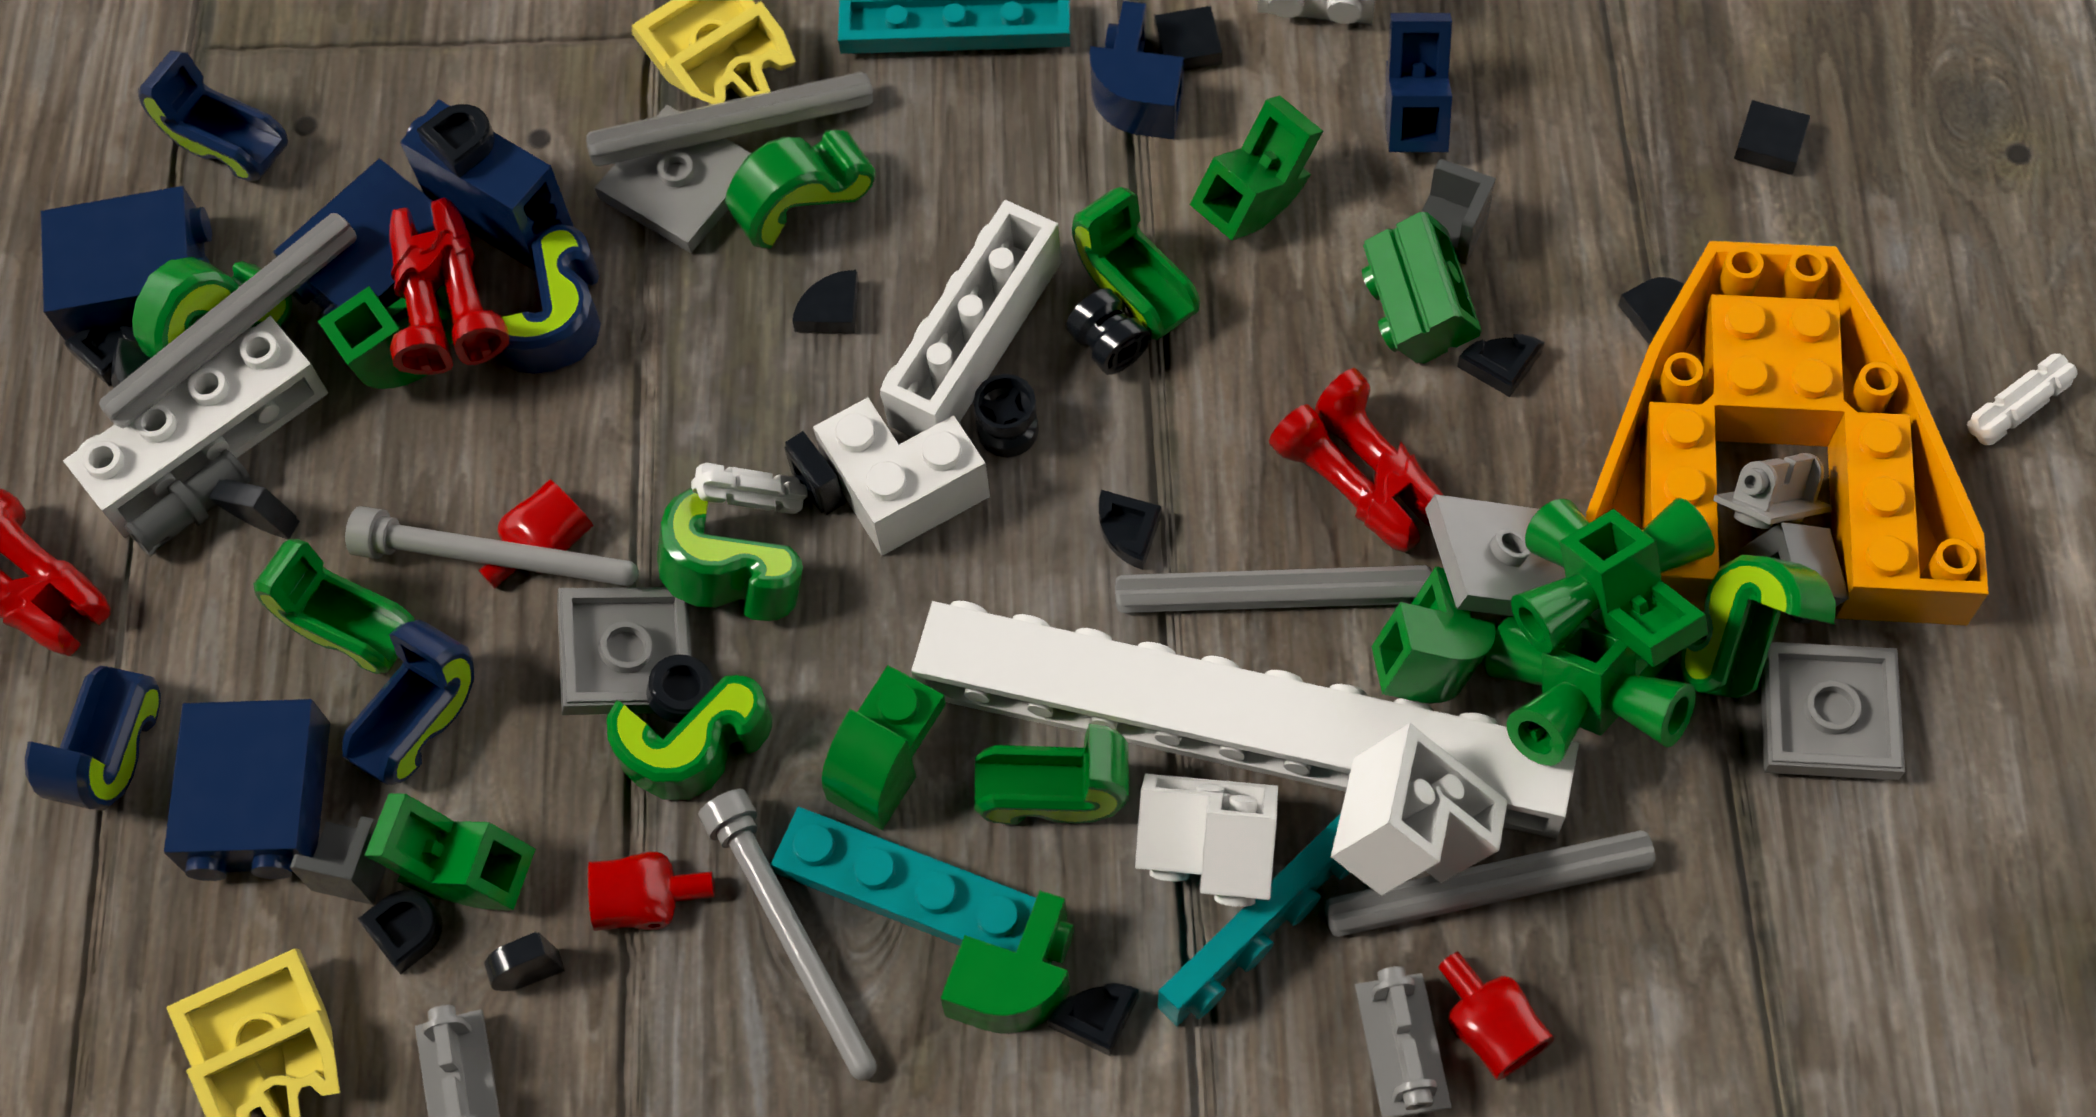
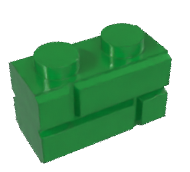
M1418 212L1397 223L1396 228H1388L1364 241L1363 247L1369 265L1362 268V276L1371 295L1376 300H1381L1385 317L1378 320V326L1385 343L1393 352L1400 351L1415 363L1425 364L1447 353L1448 348H1457L1481 336L1482 330L1448 229L1428 212Z

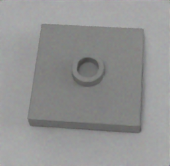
M666 105L656 117L679 111ZM725 138L615 163L595 186L598 198L692 253L727 212L728 207L725 199L729 184L735 172L747 156L752 153Z
M1437 494L1433 496L1425 511L1457 609L1514 616L1511 608L1512 596L1566 578L1563 567L1532 554L1526 547L1525 534L1527 527L1539 509Z
M666 587L558 588L557 612L562 715L609 714L616 700L623 703L634 714L655 713L651 709L646 695L647 684L653 667L660 660L671 655L682 654L691 656L688 603L674 597Z
M1771 642L1760 677L1764 773L1900 780L1905 773L1897 648Z

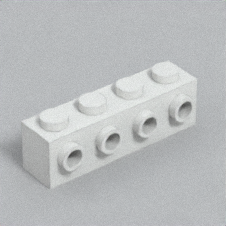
M1003 201L990 223L984 226L979 233L973 249L960 269L950 277L943 295L929 316L918 326L912 342L897 365L893 366L887 373L880 389V396L883 401L888 426L914 437L953 415L960 423L974 400L976 390L983 381L988 379L1062 263L1058 223L1012 202Z
M270 316L257 326L248 328L231 344L217 353L128 427L120 428L114 424L103 433L87 439L77 451L65 458L63 462L125 538L129 533L124 525L132 522L168 495L167 487L178 479L182 483L221 455L220 453L225 449L238 458L323 398L328 392L311 363Z

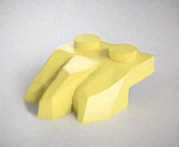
M671 0L632 24V35L664 78L670 84L690 96L710 104L725 102V91L729 88L741 98L770 92L762 70L771 67L782 71L793 66L796 62L784 31L761 1L755 4L753 0Z
M294 948L166 1007L191 1065V1068L186 1071L206 1117H251L253 1110L259 1106L266 1117H301L298 1094L302 1088L311 1086L321 1096L340 1093L331 1024L300 949Z

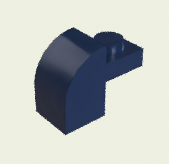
M1123 1L1119 24H1108L1105 48L1090 46L1091 94L1094 105L1108 123L1124 132L1174 140L1183 96L1184 57L1145 53L1147 39L1146 4Z
M1390 13L1389 50L1385 77L1386 137L1389 152H1449L1452 92L1449 82L1452 34L1451 13Z

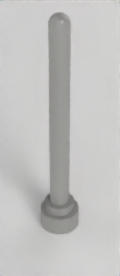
M356 507L348 519L345 532V543L348 552L351 555L380 559L384 554L391 555L395 550H402L623 586L632 585L639 576L636 564L628 560L400 525L398 519L390 517L388 511L371 507Z
M734 789L713 798L698 813L710 839L719 840L724 848H731L851 1075L861 1081L870 1079L876 1072V1061L754 836L758 829L754 820L758 814L744 789Z

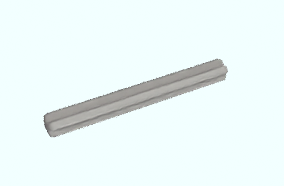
M866 73L848 74L590 131L586 136L587 149L594 166L600 167L868 107L873 103V90Z
M337 213L328 215L102 397L99 402L102 411L118 427H128L352 245L357 238L354 229L347 220Z
M1426 565L1120 575L1115 581V602L1117 610L1122 613L1399 604L1400 602L1411 604L1432 571Z
M1640 830L1469 867L1442 883L1432 876L1409 880L1382 896L1373 889H1367L1330 897L1326 901L1325 914L1332 934L1340 937L1648 870L1655 862V851L1649 834Z

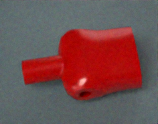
M549 479L533 495L506 513L499 521L497 531L501 541L568 551L594 525L580 507L556 483ZM484 564L478 572L496 589L517 569Z
M645 852L616 860L588 862V898L592 928L594 931L616 928L645 930L665 928L672 922L676 902L715 898L713 872L674 875L671 861L660 852Z
M1460 952L1451 954L1439 964L1438 969L1461 997V1000L1450 1011L1449 1024L1457 1037L1480 1057L1496 1080H1501L1518 1070L1544 1051L1554 1041V1035L1535 1014L1527 996L1514 979L1501 976L1483 983Z

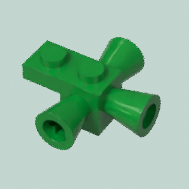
M1682 498L1674 499L1642 530L1615 509L1589 523L1577 506L1568 499L1553 500L1540 508L1532 517L1525 534L1527 549L1532 554L1563 567L1566 578L1516 594L1511 598L1512 612L1520 630L1527 640L1544 654L1551 653L1589 616L1652 667L1657 666L1708 634L1706 614L1661 579L1662 572L1709 557L1715 550L1713 534L1708 523L1698 509L1687 500Z
M1514 616L1506 618L1495 631V641L1486 654L1485 666L1487 674L1494 678L1542 686V694L1512 712L1506 722L1507 733L1513 745L1531 761L1546 766L1560 763L1579 728L1602 736L1618 717H1621L1667 748L1673 746L1685 732L1694 710L1695 688L1692 684L1654 678L1669 662V658L1652 667L1601 624L1588 619L1583 621L1549 654L1540 652L1527 640Z

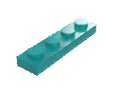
M839 0L838 43L840 54L1071 47L1070 0Z
M799 806L770 864L772 870L777 875L959 946L964 935L1016 952L1036 898Z
M1341 813L1271 880L1270 900L1256 899L1254 905L1245 906L1159 989L1158 1009L1176 1027L1190 1014L1197 1019L1205 1016L1226 992L1221 983L1239 966L1245 972L1253 969L1274 945L1269 936L1286 920L1293 926L1301 922L1321 899L1316 890L1333 874L1339 880L1344 879L1350 874L1342 865L1331 858Z

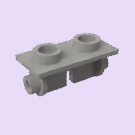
M1811 453L1787 456L1784 460L1775 458L1750 462L1741 470L1735 491L1717 494L1713 499L1714 502L1736 510L1734 518L1739 522L1761 529H1771L1773 524L1785 521L1803 522L1804 517L1831 512L1833 507L1830 504L1817 500L1824 478V466L1820 459Z
M1394 966L1378 971V980L1355 984L1381 1116L1403 1117L1451 1109L1452 1106L1423 974L1406 976L1404 967Z
M443 1005L430 1009L428 1011L429 1021L424 1024L415 1025L428 1117H500L483 1010L480 1009L456 1015V1008L453 1005Z

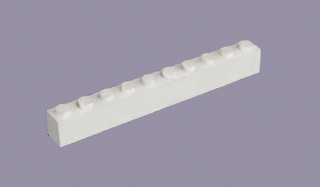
M932 601L911 670L914 679L944 694L945 702L1085 734L1089 723L1104 725L1118 731L1130 744L1344 792L1347 789L1354 757L1411 723L1508 800L1504 828L1557 839L1566 817L1579 747L1578 742L1572 741L1560 763L1551 766L1541 765L1521 754L1510 740L1507 728L1498 725L1495 719L1484 714L1468 712L1455 716L1433 711L1432 707L1426 703L1402 698L1391 702L1368 697L1365 691L1352 685L1334 684L1327 688L1304 683L1299 676L1283 670H1269L1263 674L1241 669L1235 662L1219 656H1205L1199 660L1177 655L1171 648L1155 642H1142L1136 646L1113 641L1106 633L1091 628H1079L1075 632L1050 627L1046 621L1031 615L1018 614L1013 616V618L989 614L983 607L968 601H953L950 605Z

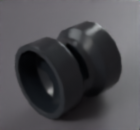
M1111 288L1098 290L1082 300L1069 315L1066 322L1068 332L1079 344L1089 345L1092 349L1093 361L1107 375L1116 374L1131 366L1142 356L1151 341V333L1137 318H1129L1125 314V303Z
M1000 374L983 381L976 390L973 400L980 443L988 452L995 456L1009 458L1023 454L1035 443L1039 430L1034 390L1026 380L1017 375Z

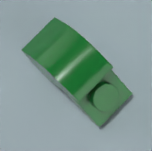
M1280 95L1266 99L1242 147L1213 157L1189 205L1231 241L1259 231L1291 204L1308 181L1311 174L1304 167L1323 130Z
M443 283L435 292V297L446 338L449 344L453 342V319L446 287ZM368 286L318 320V323L344 361L367 386L377 389H392L411 384L427 376L402 372L393 365L390 351L394 334L409 327L406 300L404 298L399 299L386 308L370 286Z
M1435 566L1411 604L1404 602L1398 604L1371 646L1383 695L1431 704L1449 701L1461 692L1493 646L1496 635L1494 623L1471 618V611L1456 608L1444 568Z
M887 665L859 710L856 712L849 709L834 736L824 762L821 778L822 788L827 801L883 830L916 778L912 757L945 707L944 694Z
M389 793L364 856L398 873L399 878L397 882L434 898L479 909L513 911L536 849L490 822L453 821L406 793Z
M1039 890L1016 952L964 935L940 997L945 1017L985 1031L1000 1034L1027 1031L1048 1020L1056 1007L1067 998L1070 991L1068 970L1051 965L1052 961L1063 963L1074 934L1075 925L1067 922L1065 898Z

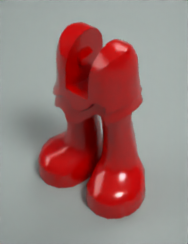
M445 197L431 202L434 231L418 234L408 207L394 209L390 219L389 237L393 258L391 277L395 281L394 292L396 296L406 300L409 327L394 334L390 351L394 367L399 371L411 374H441L451 370L453 367L450 345L442 326L435 292L443 283H445L452 312L454 349L462 363L466 365L481 364L500 354L509 345L508 328L502 317L494 311L483 310L471 269L474 262L471 239L459 209L451 200Z
M1348 369L1334 379L1322 392L1316 403L1315 411L1309 404H1305L1289 413L1272 432L1269 445L1282 458L1304 463L1320 474L1356 508L1355 518L1364 522V526L1369 528L1394 550L1407 552L1420 542V534L1413 520L1394 498L1399 495L1417 517L1430 526L1425 508L1435 494L1443 495V493L1423 471L1415 454L1410 455L1402 441L1397 450L1374 427L1365 411L1370 395L1369 382L1358 369ZM1326 428L1339 437L1375 471L1374 483L1333 443Z
M0 489V553L29 576L13 580L0 569V618L3 619L5 625L22 631L46 649L70 657L79 649L81 643L60 622L65 614L73 608L80 615L88 617L100 626L110 617L111 608L101 591L82 572L65 560H57L21 528L26 519L25 508L11 492Z

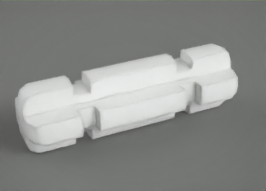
M2051 354L2037 365V370H2030L1995 396L1993 403L1987 402L1975 411L1967 423L1969 432L1976 436L1981 444L1993 445L2007 434L2006 430L2017 427L2050 402L2049 398L2051 396H2058L2071 386L2073 379L2078 374L2075 365L2069 363L2063 354Z
M712 463L699 465L696 468L695 478L691 481L692 491L697 493L703 501L722 503L727 499V504L762 510L776 508V512L788 514L800 512L803 508V500L808 496L807 487L804 484H800L797 477L776 475L773 478V473L737 467H728L724 470V465Z

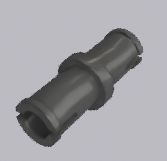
M223 450L220 453L221 455L182 483L178 479L167 487L168 495L132 522L124 525L133 540L148 556L154 555L156 550L193 522L199 526L210 518L207 512L217 504L209 496L219 480L225 481L227 479L246 484L251 481L246 469L229 450Z

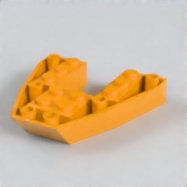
M1709 241L1648 347L1586 511L1585 518L1590 523L1610 510L1615 509L1642 530L1676 498L1685 499L1694 505L1711 529L1715 542L1714 553L1709 557L1662 572L1661 579L1699 610L1704 611L1708 585L1719 570L1717 502L1713 501L1714 496L1717 495L1716 441L1828 447L1830 505L1833 506L1831 511L1832 539L1849 596L1847 601L1836 607V619L1967 626L1989 594L1984 532L1907 358L1836 246Z

